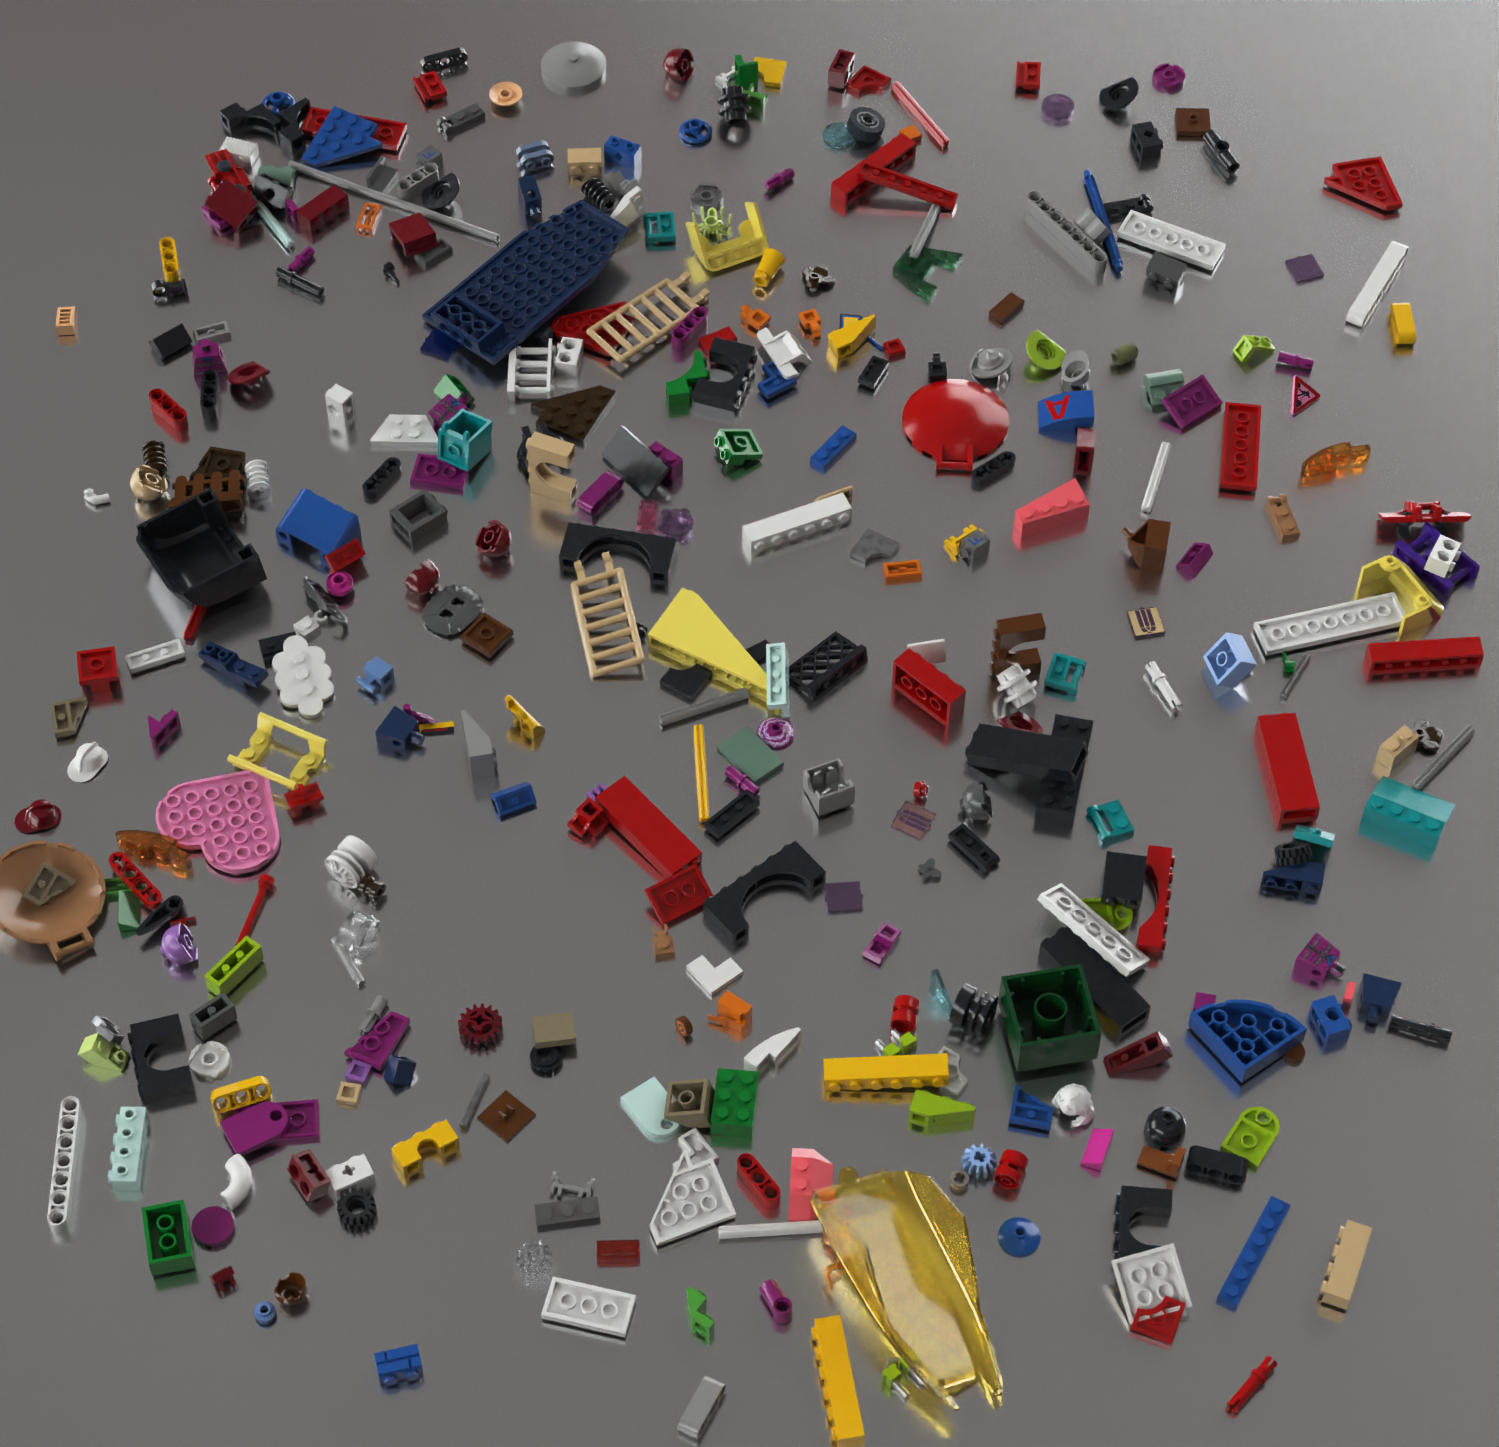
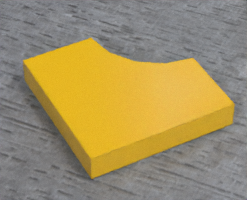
M754 57V61L758 62V75L763 78L764 86L780 88L787 61Z

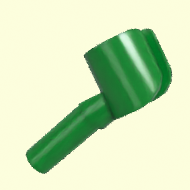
M1283 651L1281 654L1284 659V671L1294 672L1296 661H1289L1286 652Z

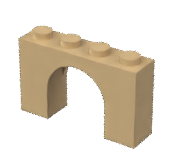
M534 431L532 437L528 438L526 442L530 491L571 504L578 492L577 480L555 473L545 463L569 469L576 457L575 444Z

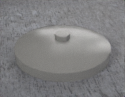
M583 42L558 44L549 49L541 60L543 79L550 86L566 92H579L596 86L603 80L607 69L603 53L593 45Z

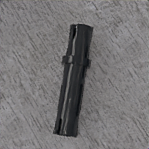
M282 266L277 268L275 275L286 280L288 284L296 285L317 297L323 295L324 287L299 276L295 271L291 272Z
M1393 1014L1389 1024L1390 1028L1427 1036V1039L1430 1040L1434 1038L1450 1043L1453 1030L1437 1027L1433 1023L1429 1025Z

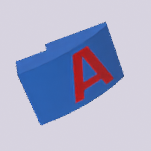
M1093 390L1066 392L1038 401L1039 431H1075V426L1093 427L1094 425Z

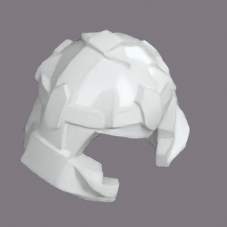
M1074 1083L1066 1085L1052 1099L1051 1107L1054 1108L1053 1112L1056 1115L1061 1114L1059 1109L1066 1115H1081L1072 1121V1126L1086 1125L1095 1115L1091 1094L1083 1085Z

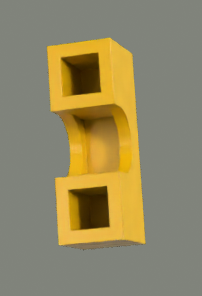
M447 1119L442 1122L434 1123L423 1132H417L412 1138L397 1143L391 1148L392 1158L403 1176L407 1177L423 1168L422 1157L420 1156L422 1151L434 1149L442 1158L460 1148L459 1138Z

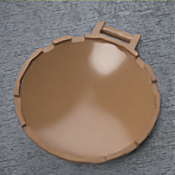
M46 840L18 845L0 856V929L3 932L21 941L47 944L56 961L81 949L95 947L88 928L95 922L102 911L106 887L100 868L88 854H83L67 843H46ZM42 862L76 880L74 886L41 907L22 898ZM81 935L82 941L59 949L58 943Z

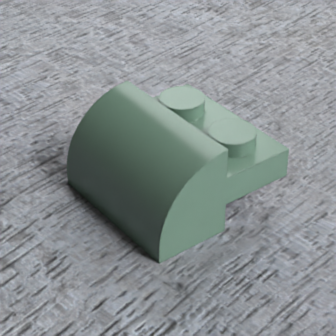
M274 165L259 167L258 175L265 173L294 188L297 168L290 166L275 167Z
M1180 369L1146 374L1142 377L1152 408L1164 406L1161 400L1183 387L1185 381Z

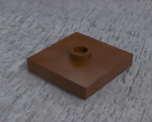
M1176 108L1177 135L1203 136L1207 131L1211 130L1209 108Z
M483 613L460 638L464 643L491 658L514 635V632L493 617Z

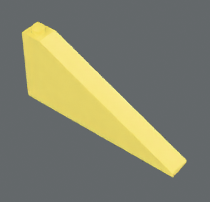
M681 588L648 633V645L692 666L697 663L711 670L712 675L740 688L745 687L749 692L767 700V674L702 598L691 590Z

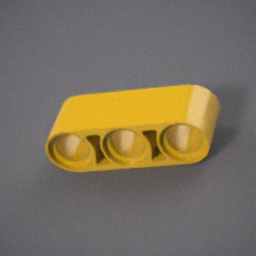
M171 237L162 238L159 245L165 281H170L171 283L180 281L181 276L175 241Z
M1391 303L1390 316L1396 344H1415L1416 329L1410 303Z
M256 1076L213 1090L210 1100L216 1112L224 1113L266 1100L270 1097L272 1090L266 1077ZM260 1085L266 1086L262 1091L256 1090ZM241 1091L246 1092L242 1097L236 1096ZM225 1098L224 1102L216 1103L217 1099Z

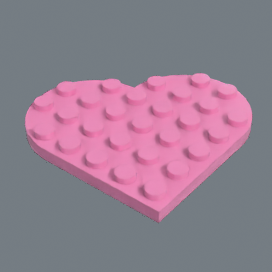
M249 770L179 784L167 792L168 795L158 803L155 817L161 836L168 843L182 849H202L206 860L213 867L223 872L242 874L258 870L274 857L279 848L280 832L269 779Z

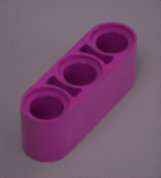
M695 307L672 331V348L674 350L684 351L708 326V311L706 308Z
M609 470L605 471L579 496L576 504L577 507L590 515H595L621 490L624 480Z

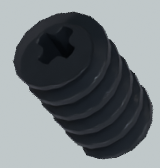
M599 178L588 180L582 185L581 191L601 212L608 213L613 209L616 196L612 194L611 190H608V187Z

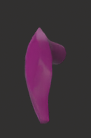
M409 704L403 706L404 712L415 718L418 722L437 723L433 718L413 711Z

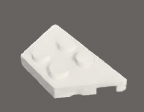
M389 414L370 439L371 446L438 447V437L426 415Z

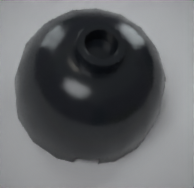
M1168 1106L1159 1107L1148 1115L1145 1123V1136L1149 1143L1160 1149L1161 1147L1173 1149L1184 1141L1187 1131L1186 1120L1178 1110Z

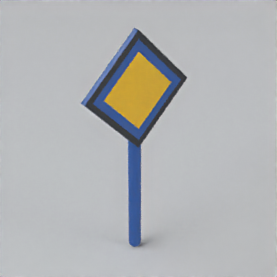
M840 314L839 329L861 320L862 316ZM870 336L867 337V339L871 341L874 345H876L879 349L884 350V347H882L874 339H872Z

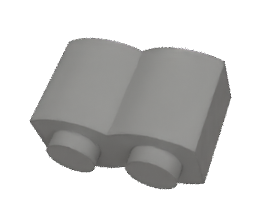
M1088 207L1073 221L1096 245H1099L1112 233Z

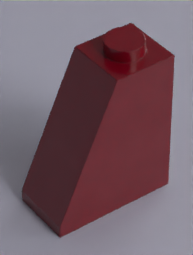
M1077 429L1073 472L1091 474L1096 429Z

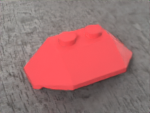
M792 1148L788 1222L813 1221L832 1205L834 1165L814 1149Z

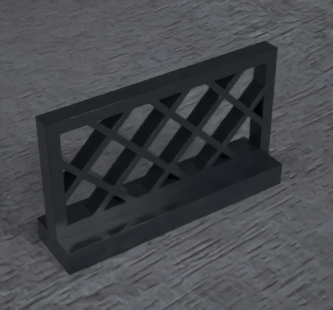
M835 631L789 666V681L806 692L808 698L815 702L868 661L867 648L862 644L857 646ZM835 639L841 642V644L830 645ZM844 649L853 650L850 653L843 654ZM828 650L827 655H817L819 651ZM830 650H841V654H830ZM841 659L836 664H830V660ZM817 660H827V664L817 665ZM814 661V665H803V663ZM814 670V674L803 675V671ZM816 670H826L822 674H816ZM793 671H800V675L792 676L790 673ZM803 680H813L807 686L803 683Z

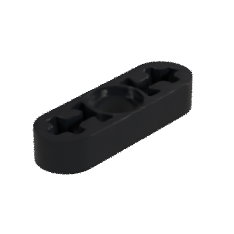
M459 47L425 56L421 59L420 65L423 71L428 73L463 64L467 61L468 55L464 48ZM443 58H448L445 62H440Z
M1004 451L972 471V483L976 486H983L1012 469L1016 462L1015 454L1010 451ZM995 466L998 470L992 471L989 467Z
M396 457L388 458L363 483V495L366 498L372 499L377 497L401 472L400 460ZM381 475L387 477L385 480L377 479Z

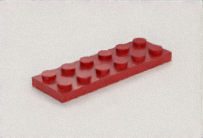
M311 107L301 128L304 135L315 137L331 110ZM358 115L378 124V129L372 138L382 142L383 149L398 151L407 130V123Z
M1225 403L1220 488L1256 492L1262 405Z

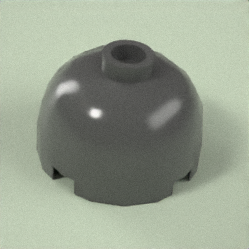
M985 781L970 784L963 792V799L959 800L961 810H965L967 816L976 821L992 819L990 817L992 816L991 799L985 792L988 790Z

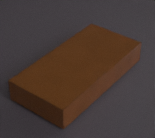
M1010 292L989 311V316L1003 324L1024 305L1025 300Z

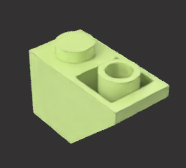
M99 1033L85 1037L77 1055L94 1066L122 1072L130 1053L117 1044L109 1042Z

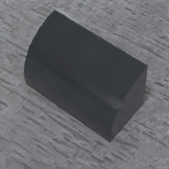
M181 323L148 343L160 358H165L193 341Z

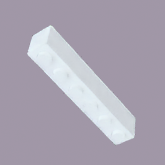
M840 493L742 526V538L750 553L762 551L807 534H813L816 531L845 523L852 519V507L844 493Z

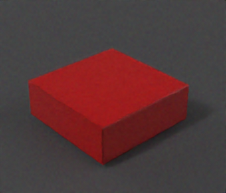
M899 338L883 343L884 350L889 359L906 354V350Z

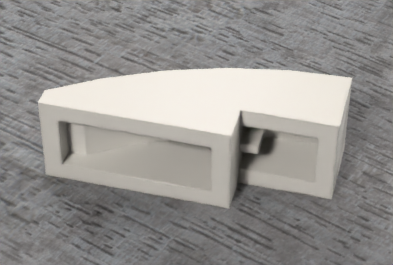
M797 1027L786 1030L763 1041L744 1057V1069L756 1071L760 1074L769 1063L776 1068L801 1040V1029Z

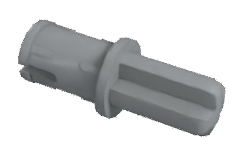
M378 995L372 1006L366 1010V1015L359 1025V1029L362 1032L369 1033L375 1022L381 1018L380 1014L389 1002L384 996Z

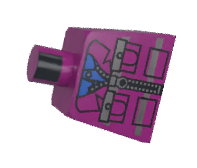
M202 339L200 344L193 346L192 364L194 378L202 377L203 373L207 370H214L218 375L228 373L226 358L219 343H211L209 339Z
M464 391L457 399L451 394H447L428 414L442 426L443 422H448L461 409L471 412L466 406L471 397Z
M1317 932L1298 955L1294 965L1296 971L1320 981H1325L1330 973L1341 978L1346 971L1344 966L1338 964L1341 952Z

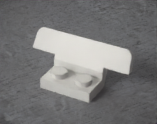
M766 327L757 332V339L785 379L800 376L792 365L796 361L799 363L803 362L806 366L812 362L797 338L787 330L775 337Z

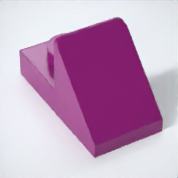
M172 709L161 718L160 722L148 715L149 734L154 749L181 724L178 712Z

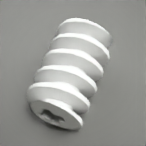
M252 460L245 466L247 495L256 501L265 500L270 495L268 466L263 460Z

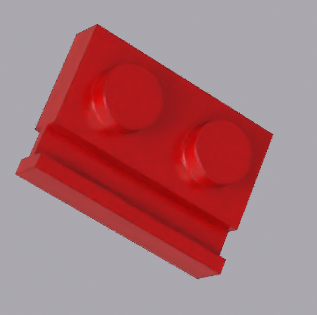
M1017 61L1016 89L1023 87V89L1040 90L1041 62L1024 61V63H1019Z
M436 71L421 74L418 78L413 77V83L425 103H427V100L434 101L447 97V91Z

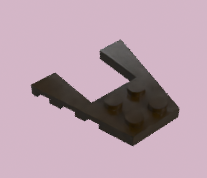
M210 446L198 463L199 466L196 471H193L189 476V481H193L196 474H203L206 480L211 479V475L214 472H221L224 478L229 477V473L232 470H238L241 476H244V482H241L240 490H243L242 499L244 502L246 453ZM193 487L187 488V496H192ZM244 511L225 513L229 516L244 517Z

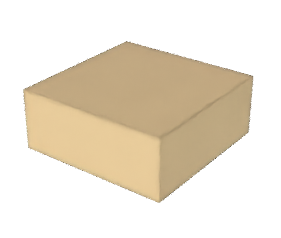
M341 1081L336 1102L357 1107L362 1086Z

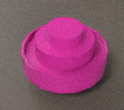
M337 571L331 573L326 579V589L333 596H345L354 587L353 578L347 572Z

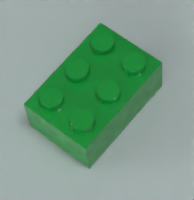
M718 1068L711 1115V1135L752 1139L759 1087V1072Z
M184 1199L142 1207L148 1264L152 1276L195 1268L188 1213Z

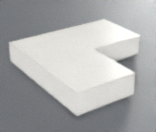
M703 955L686 965L691 975L711 996L743 975V970L731 957L716 968Z
M696 1127L678 1138L679 1143L687 1150L693 1165L713 1158L714 1163L719 1162L718 1155ZM676 1161V1162L673 1163V1168H674V1169H675V1167H676L678 1161Z

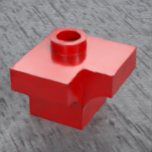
M588 797L576 809L574 816L567 826L581 838L587 833L596 838L608 827L609 822L603 815L604 809Z

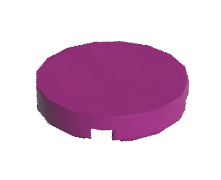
M1165 63L1154 69L1152 77L1153 82L1159 88L1175 90L1183 86L1186 75L1180 66L1175 64L1172 66L1169 63Z
M210 1206L202 1209L195 1215L191 1230L195 1240L200 1245L218 1247L231 1239L235 1223L231 1213L225 1208Z

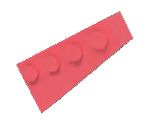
M1076 478L1017 509L1015 511L1014 526L1022 538L1088 518L1090 503Z

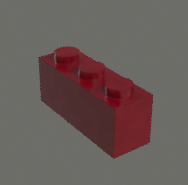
M332 185L296 210L298 223L309 232H314L349 207L348 194L336 185Z

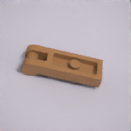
M1280 494L1278 497H1267L1266 503L1281 539L1286 540L1299 537L1300 530L1288 505L1286 494Z

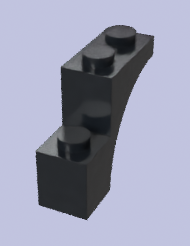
M306 97L279 113L284 127L278 131L280 144L292 154L306 146L304 133L299 129L311 108L310 101Z
M237 102L220 110L221 122L230 132L252 127L265 129L275 136H279L278 131L282 130L281 127L283 125L280 118L276 117L272 110L263 103L248 111Z

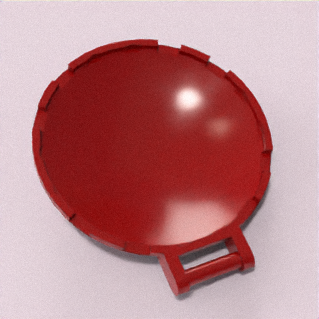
M947 379L929 383L910 396L903 409L902 426L905 435L909 437L914 447L921 452L925 451L931 454L932 458L936 459V470L959 469L972 472L973 460H977V457L984 454L989 455L1005 440L1009 429V415L1003 401L987 387L968 380Z

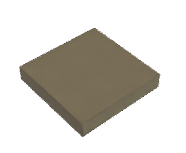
M573 1012L532 1017L535 1048L576 1044Z

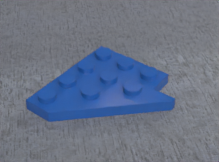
M333 106L302 156V162L319 168L382 148V142L372 138L378 129V124Z

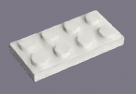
M553 1276L541 1318L625 1337L636 1302V1295Z

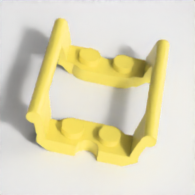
M260 712L257 718V730L249 740L251 747L242 749L237 757L230 754L227 761L232 763L233 766L254 772L293 791L299 788L298 784L308 785L310 783L308 775L319 770L326 757L328 740ZM274 726L308 740L310 752L299 760L290 773V779L257 766L270 747L269 741L273 734Z

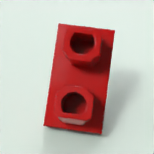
M317 782L306 786L302 783L298 784V789L284 794L290 811L294 813L302 811L303 807L308 805L317 806L320 804V801L324 800Z

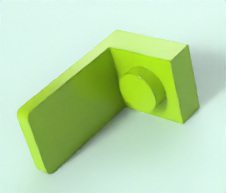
M1243 335L1232 351L1241 362L1246 363L1255 350L1274 351L1275 347L1268 337Z

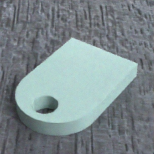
M655 1076L620 1097L621 1103L643 1131L653 1138L664 1139L671 1137L681 1127L680 1124L664 1118L667 1091ZM666 1122L673 1125L670 1129H663L661 1127Z

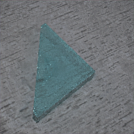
M938 969L931 971L929 992L949 1018L953 1006Z

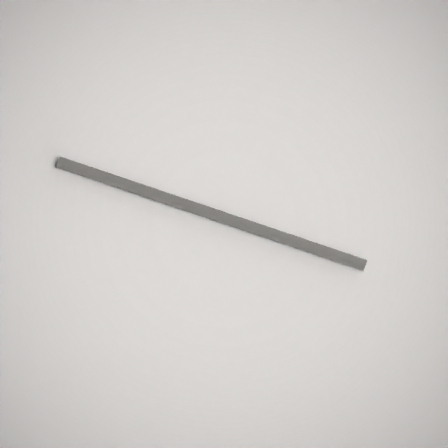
M291 160L288 163V166L297 168V172L415 214L420 212L423 217L496 243L500 239V235L306 165Z

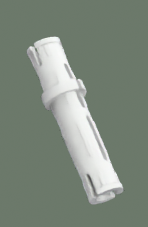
M1155 661L1149 662L1151 667L1147 664L1145 669L1152 677L1153 684L1159 688L1172 711H1179L1177 706L1182 709L1183 704L1167 682L1166 675L1160 671Z

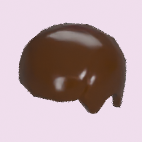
M290 1272L286 1279H279L274 1289L275 1298L285 1306L301 1303L308 1292L306 1277L301 1273Z

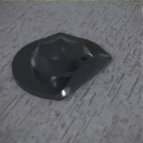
M1133 77L1106 87L1100 92V103L1109 110L1121 109L1135 99L1139 91V85Z
M451 172L423 189V203L428 208L434 210L449 205L456 198L460 189L458 177Z

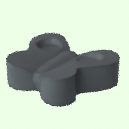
M932 858L928 859L925 864L918 866V872L922 873L923 881H928L929 879L939 880L941 878V872L934 868L935 860Z

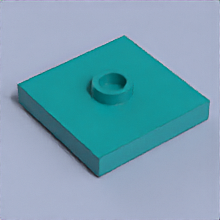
M1297 824L1293 837L1331 848L1335 834L1324 832L1319 828H1309Z

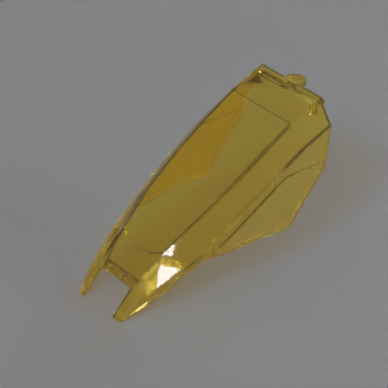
M844 1167L838 1175L839 1183L814 1190L810 1198L811 1204L840 1264L874 1320L905 1363L922 1382L954 1411H959L960 1408L945 1388L978 1376L996 1398L1002 1395L1004 1390L997 1356L980 1310L977 1277L966 1218L929 1175L908 1170L892 1172L880 1170L858 1177L854 1168Z

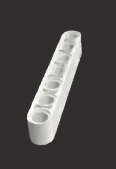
M1395 241L1390 243L1349 309L1346 322L1361 328L1364 326L1404 261L1409 249L1408 246Z
M74 1096L64 1098L60 1106L47 1214L50 1229L55 1235L65 1234L70 1228L83 1117L80 1102Z

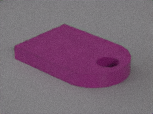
M262 1102L221 1121L220 1126L235 1154L244 1156L282 1137L288 1128V1117L281 1105L275 1102ZM275 1114L282 1115V1118L278 1121L271 1119Z

